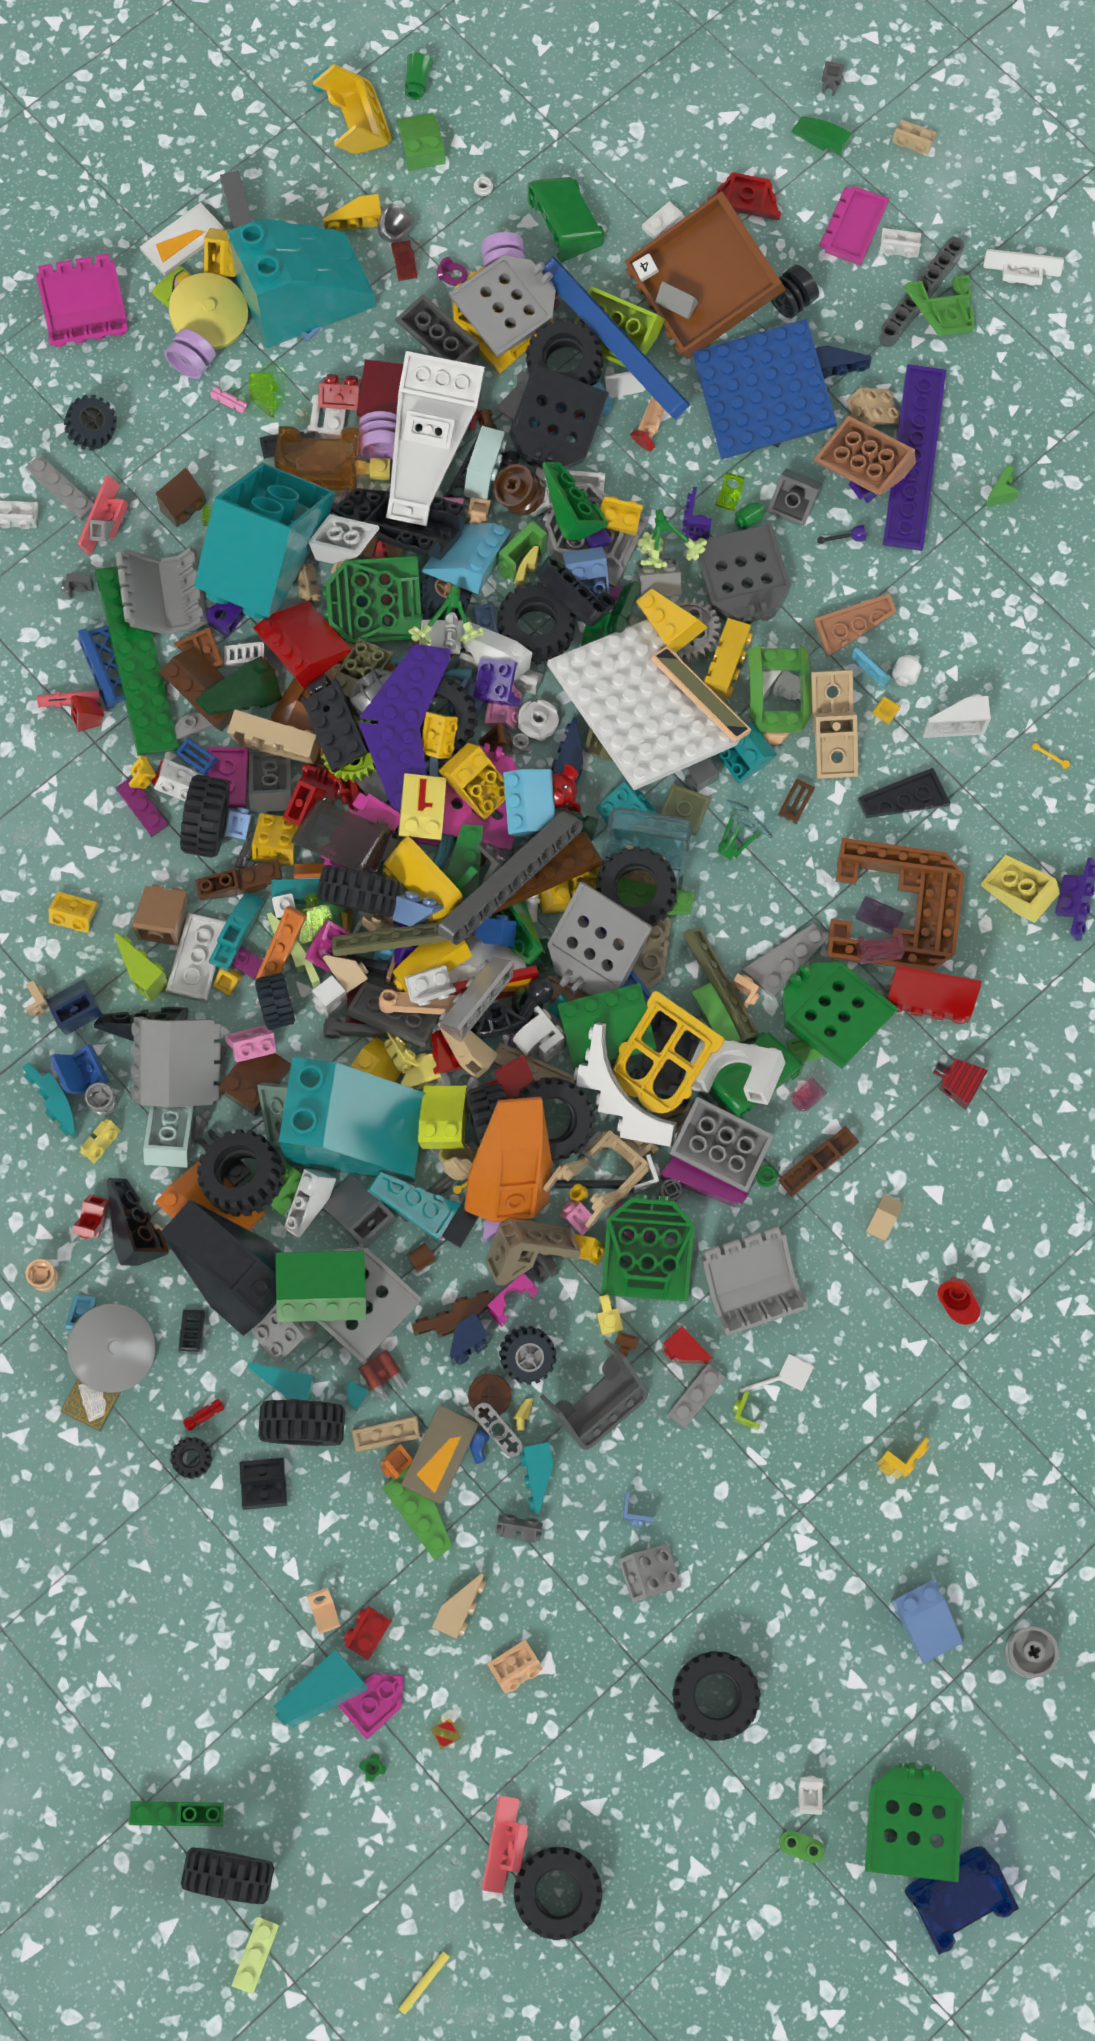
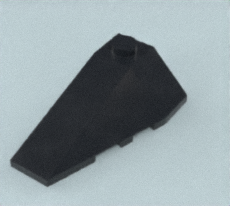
M162 1007L160 1012L149 1013L148 1009H144L133 1015H130L127 1011L109 1013L100 1016L93 1025L95 1029L134 1041L131 1031L134 1017L166 1021L187 1020L189 1011L187 1007Z
M108 1178L107 1187L113 1243L119 1264L139 1266L167 1255L169 1250L165 1239L160 1233L161 1230L159 1228L156 1229L150 1221L152 1218L150 1213H145L139 1204L140 1198L129 1181L122 1178Z

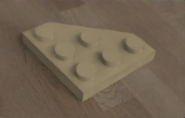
M668 916L664 921L660 920L657 922L658 925L652 928L632 969L648 990L664 980L671 920ZM619 938V944L624 947V941Z

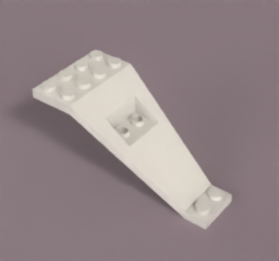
M406 351L398 393L390 499L386 518L427 526L430 505L478 408L485 367ZM417 424H421L423 426L422 431L419 432L416 430ZM437 428L442 429L440 436L435 433Z

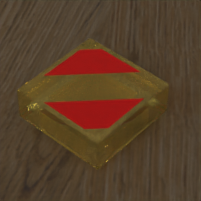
M451 1718L431 1728L441 1750L461 1739Z

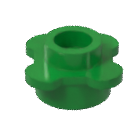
M372 1754L368 1760L361 1761L359 1764V1768L366 1774L367 1781L372 1782L376 1776L383 1775L386 1772V1766L381 1764L378 1754ZM372 1765L375 1766L374 1770H371Z

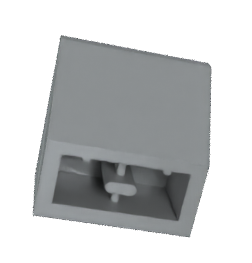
M671 557L661 558V561L667 562L666 568H656L654 564L643 566L640 564L641 562H636L638 583L641 585L639 588L640 597L651 588L664 597L682 596L681 572L676 559Z

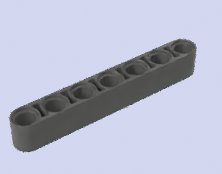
M952 237L945 243L917 280L923 282L929 299L961 258L964 243L958 237ZM908 293L882 325L879 341L885 347L893 346L920 312Z

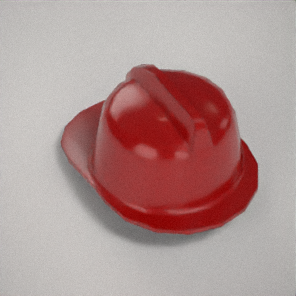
M953 1276L949 1281L939 1286L937 1296L952 1320L963 1325L973 1324L978 1320L981 1309L973 1294L971 1285L966 1280Z

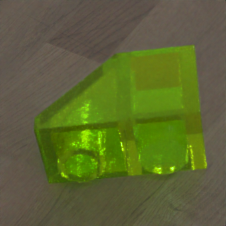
M273 372L249 373L251 401L270 418H274V410H278V398H275V392H278V380H274Z

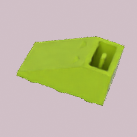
M115 933L116 942L135 989L152 1003L167 987V975L163 972L164 968L156 961L152 963L148 959L149 956L141 948L136 950L132 945L133 942L127 936L123 935L121 937Z

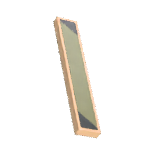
M668 646L652 656L651 660L734 743L750 733L751 729Z

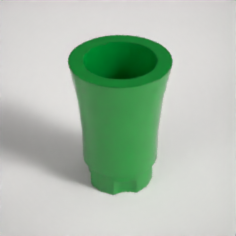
M411 53L407 56L405 95L415 100L423 97L433 65L432 58L426 54Z

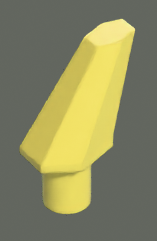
M534 1398L525 1399L512 1419L516 1420V1431H525V1420H529Z

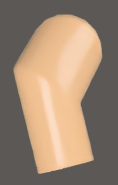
M762 733L770 745H780L790 734Z

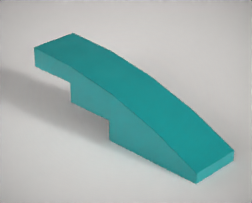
M272 880V898L291 893L295 904L316 903V906L332 905L317 899L316 894L320 880Z

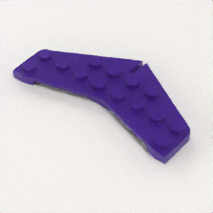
M420 644L412 646L358 718L378 722V725L358 722V725L390 806L394 810L400 811L404 773L427 776L420 727L450 660L451 649Z

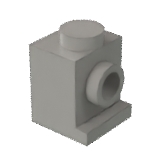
M783 670L774 685L773 694L777 695L779 692L787 700H801L800 677L787 670Z

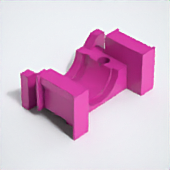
M523 1273L487 1305L490 1308L487 1312L503 1327L508 1322V1318L503 1314L507 1308L504 1302L506 1295L511 1292H517L522 1295L526 1292L533 1299L539 1294V1289Z

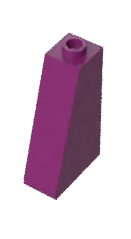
M676 1157L671 1159L660 1175V1179L663 1181L675 1179L681 1184L682 1188L733 1207L738 1202L743 1204L749 1196L748 1192L746 1193Z

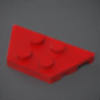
M732 172L727 177L726 182L722 183L717 188V192L712 196L713 198L722 191L735 212L780 220L781 212L778 210L777 199L772 191L773 187L770 179Z

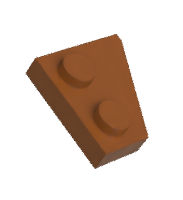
M210 627L174 642L175 646L182 652L195 647L216 669L225 666Z

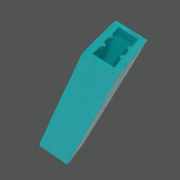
M335 1650L274 1705L278 1711L275 1716L283 1725L288 1723L293 1728L365 1692L369 1687L340 1653Z

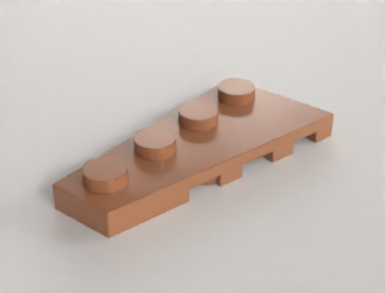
M888 593L814 618L813 622L828 658L893 616L897 611L891 595Z

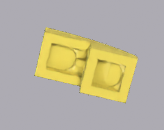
M534 546L521 562L515 578V588L518 586L524 588L527 572L535 573L539 557V546Z

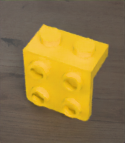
M925 1437L905 1463L887 1450L877 1462L880 1466L879 1470L887 1476L892 1475L897 1480L901 1476L906 1478L917 1465L914 1460H919L929 1449L930 1446L927 1443L930 1439Z

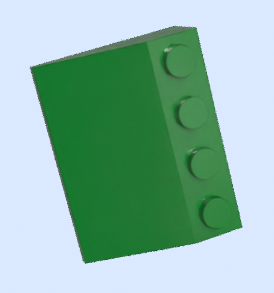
M640 983L557 1004V1012L562 1030L565 1033L564 1037L574 1071L576 1067L579 1068L580 1064H588L585 1056L587 1048L591 1046L589 1030L597 1022L606 1023L605 1042L609 1062L617 1060L620 1054V1045L629 1040L647 1010ZM650 1023L642 1036V1041L656 1050ZM634 1049L630 1056L641 1054L643 1052H641L638 1049Z
M364 1250L276 1253L277 1322L366 1320Z

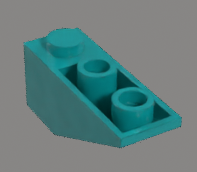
M549 1442L523 1447L524 1453H520L522 1467H527L528 1475H524L526 1489L531 1488L532 1497L528 1498L530 1510H535L536 1515L540 1514L554 1465Z

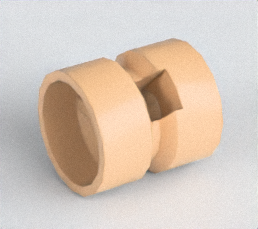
M37 1259L27 1266L25 1272L26 1279L36 1290L50 1292L57 1286L59 1274L50 1262L44 1259Z

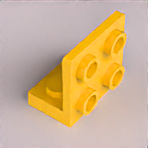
M260 813L252 841V860L268 862L277 859L282 865L294 866L295 843L300 826L283 819V816Z

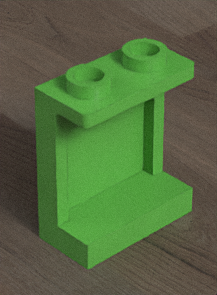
M531 521L499 552V573L504 579H509L511 582L515 581L516 564L534 546H539L540 556L547 552V533L535 522Z

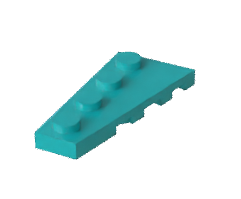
M382 1172L377 1174L367 1190L435 1240H439L461 1205Z

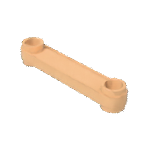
M388 989L381 993L379 1007L384 1013L405 1012L442 1015L446 1009L450 1011L455 1005L452 1002L457 995H450L446 999L435 998L431 1000L430 1004L419 1006L417 1003L410 1002L408 992H395Z

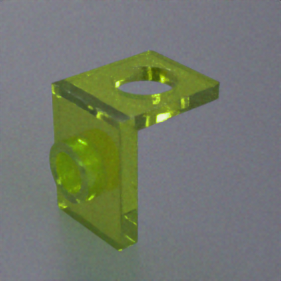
M726 472L715 506L735 511L745 477ZM730 479H734L738 482L739 486L731 488L727 482Z

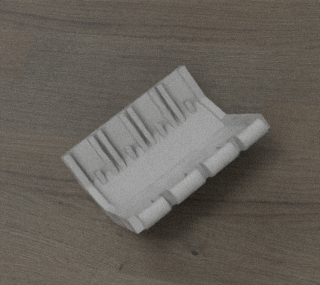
M190 547L178 556L157 558L126 549L116 553L117 567L120 568L118 576L120 586L122 587L120 589L122 604L125 605L123 607L125 622L130 623V627L169 635L195 631L207 623L203 591L194 587L199 566L196 549Z
M134 1017V1023H132L131 1027L134 1036V1044L131 1047V1053L134 1057V1065L131 1067V1075L134 1078L133 1087L131 1088L133 1102L146 1106L182 1107L213 1105V1101L220 1100L219 1084H214V1081H220V1063H214V1060H221V1042H214V1039H221V1023H214L213 1019L166 1021Z
M778 1226L763 1230L764 1236L762 1237L760 1232L743 1237L744 1243H741L739 1239L722 1244L723 1250H720L719 1246L703 1250L704 1256L700 1258L709 1295L726 1336L808 1309L807 1300L799 1288L793 1271L786 1235Z

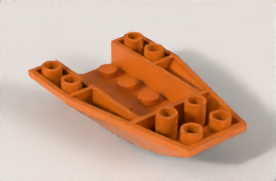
M541 1097L498 1100L468 1173L465 1211L490 1222L506 1221L509 1218L519 1220L532 1219L549 1203L550 1190L546 1192L543 1187L553 1174V1164Z

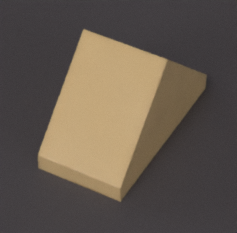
M883 1194L866 1233L885 1242L898 1218L903 1203Z

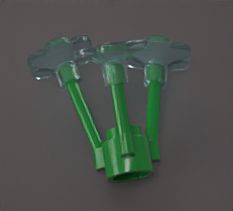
M726 799V804L732 808L729 814L731 817L722 840L718 845L719 849L717 852L731 861L733 856L737 858L756 838L758 839L763 834L769 838L773 836L765 825L755 818L754 822L757 825V829L736 850L738 845L733 842L738 833H741L744 827L754 828L755 824L739 814V811L749 812L748 806ZM735 819L737 822L736 826L734 827L735 831L732 834L731 838L727 839Z

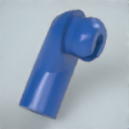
M485 1430L477 1431L469 1445L475 1464L486 1461L482 1447L485 1442L489 1441L490 1436Z

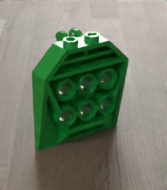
M418 555L345 560L327 580L326 586H323V597L327 599V607L324 608L325 619L329 621V625L350 643H356L359 638L367 642L412 639L413 635L409 634L408 631L414 626L421 630L422 623ZM383 573H387L390 576L391 582L389 584H384L381 581ZM358 575L365 576V585H359L357 583L356 579ZM384 594H389L392 597L390 605L383 602L382 597ZM360 595H364L368 599L367 606L359 604L358 598ZM388 614L393 617V625H387L384 622L385 615ZM361 616L368 617L370 621L368 626L361 625Z
M842 962L811 963L808 967L801 964L798 967L799 972L791 974L789 977L790 981L782 990L784 991L782 997L784 1028L843 1069L897 1012L898 1008ZM834 987H839V988H841L843 991H842V992H836V991H834L833 988H834ZM819 1002H827L829 1006H822ZM859 1003L862 1007L855 1008L852 1004ZM812 1016L815 1020L809 1021L805 1017ZM844 1017L848 1022H841L839 1018ZM825 1032H832L835 1036L828 1037L825 1035Z
M635 1194V1198H630L607 1218L601 1295L688 1301L694 1224L674 1201H670V1197L657 1196L655 1200L648 1199V1195ZM623 1230H632L634 1238L628 1242L624 1241L621 1236ZM646 1231L654 1232L656 1238L653 1243L644 1241L643 1235ZM669 1232L677 1236V1242L674 1245H669L665 1241V1236ZM623 1255H628L632 1259V1264L628 1268L620 1265L619 1260ZM644 1257L652 1258L654 1264L651 1269L647 1270L642 1267L641 1261ZM668 1258L675 1262V1268L672 1271H666L663 1267V1262Z
M914 1762L899 1763V1767L895 1766L869 1789L864 1872L958 1882L963 1797L942 1771H936V1767L929 1764H924L922 1769H916ZM889 1801L895 1802L898 1806L897 1813L891 1814L887 1812L886 1803ZM911 1804L920 1806L921 1814L915 1817L910 1814L909 1806ZM939 1806L943 1809L944 1817L942 1819H936L932 1815L933 1807ZM886 1830H893L895 1832L896 1840L889 1843L884 1839V1832ZM914 1832L919 1836V1843L917 1845L908 1843V1833ZM932 1835L941 1837L942 1846L940 1848H935L931 1845L930 1838Z

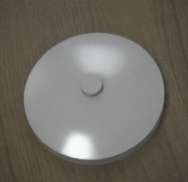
M104 1304L86 1311L74 1323L67 1340L68 1362L75 1376L87 1387L104 1393L121 1392L137 1385L149 1372L155 1356L154 1335L147 1321L134 1309L120 1304Z

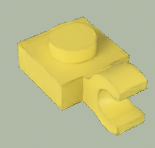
M370 458V463L360 460L356 461V474H370V480H390V459Z
M608 1295L600 1296L602 1312L597 1313V1318L602 1336L623 1331L618 1308L611 1309Z

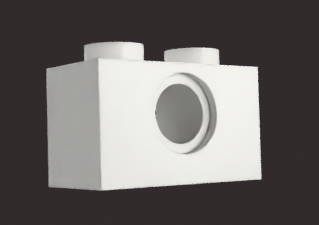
M332 975L312 990L314 997L312 1001L320 1015L325 1014L330 1018L347 1004L346 991Z

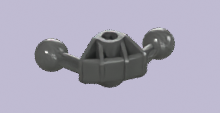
M375 668L355 682L350 696V703L348 702L353 715L357 716V714L361 715L392 674L391 671Z

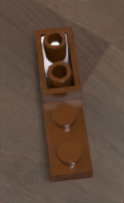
M275 859L241 870L234 868L196 879L199 899L209 900L266 889L267 885L272 884V880H281L283 878L280 863Z
M488 1290L481 1291L476 1294L477 1297L470 1299L467 1296L460 1297L455 1300L456 1303H452L453 1313L443 1311L436 1314L437 1317L432 1319L422 1317L415 1320L416 1323L412 1324L414 1335L418 1336L436 1330L438 1338L454 1333L458 1323L474 1313L477 1317H480L489 1308L487 1305L495 1299L494 1292L489 1293Z

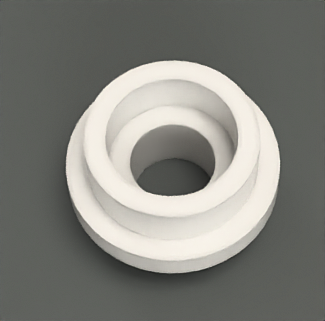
M479 177L474 183V191L480 196H487L493 190V183L487 177Z

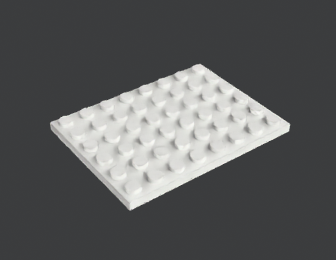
M648 619L625 628L621 633L615 632L552 658L547 663L549 669L633 790L655 782L738 744V742L734 743L651 660L654 654L667 645Z

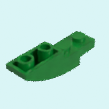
M130 1801L129 1825L223 1827L224 1802Z

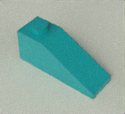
M248 1362L250 1371L287 1400L310 1401L315 1380L313 1375Z

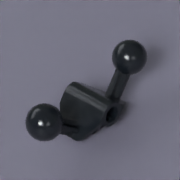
M545 977L533 978L527 985L526 993L528 999L519 1014L500 1003H493L487 1008L481 1022L477 1021L471 1031L481 1040L493 1037L496 1039L499 1036L517 1033L518 1030L529 1022L535 1012L534 1008L551 999L554 991L552 983Z

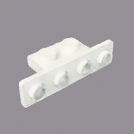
M987 249L983 267L1002 270V281L1026 283L1033 286L1042 285L1043 275L1060 277L1064 258Z

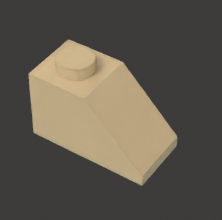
M328 954L322 957L346 993L368 979L366 974L369 972L362 962L358 964L356 960Z

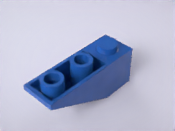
M491 915L472 932L484 944L514 947L517 921H509V916L496 915V919H492L493 915Z

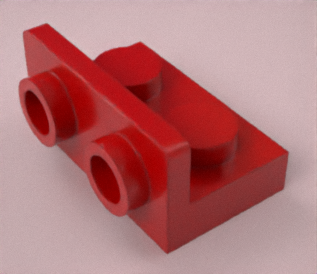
M368 1606L366 1610L363 1608L360 1610L355 1619L358 1621L354 1630L350 1628L343 1640L346 1641L345 1647L369 1661L392 1620Z

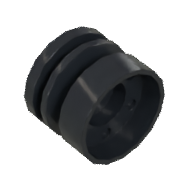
M794 264L782 274V277H778L786 290L771 300V303L781 315L792 319L804 307L809 306L819 298V289L811 274L802 266Z

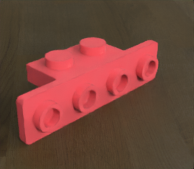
M105 476L78 541V545L87 554H92L97 544V541L90 540V520L114 521V526L109 535V538L114 539L128 507V503L125 500L115 499L120 485L111 476Z
M498 1796L482 1890L502 1894L504 1892L507 1871L520 1873L523 1863L524 1846L528 1836V1825L516 1823L520 1801L517 1798Z

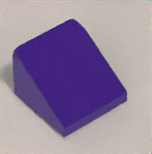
M605 528L586 537L589 548H604L610 546L612 542Z

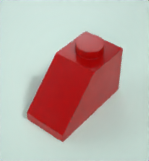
M78 695L71 696V716L77 731L81 732L101 726L104 712L101 705H97L95 698Z
M299 780L283 815V819L302 826L319 810L327 791Z
M683 1326L662 1345L664 1349L662 1351L663 1354L670 1361L674 1359L676 1363L709 1364L712 1360L708 1352Z

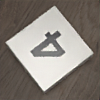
M650 253L632 263L642 282L659 272Z

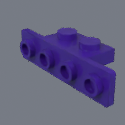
M1090 857L1087 858L1083 876H1063L1055 910L1057 916L1074 917L1070 934L1076 941H1081L1082 935L1086 932L1085 922L1087 915L1090 914L1091 896L1095 893V860Z

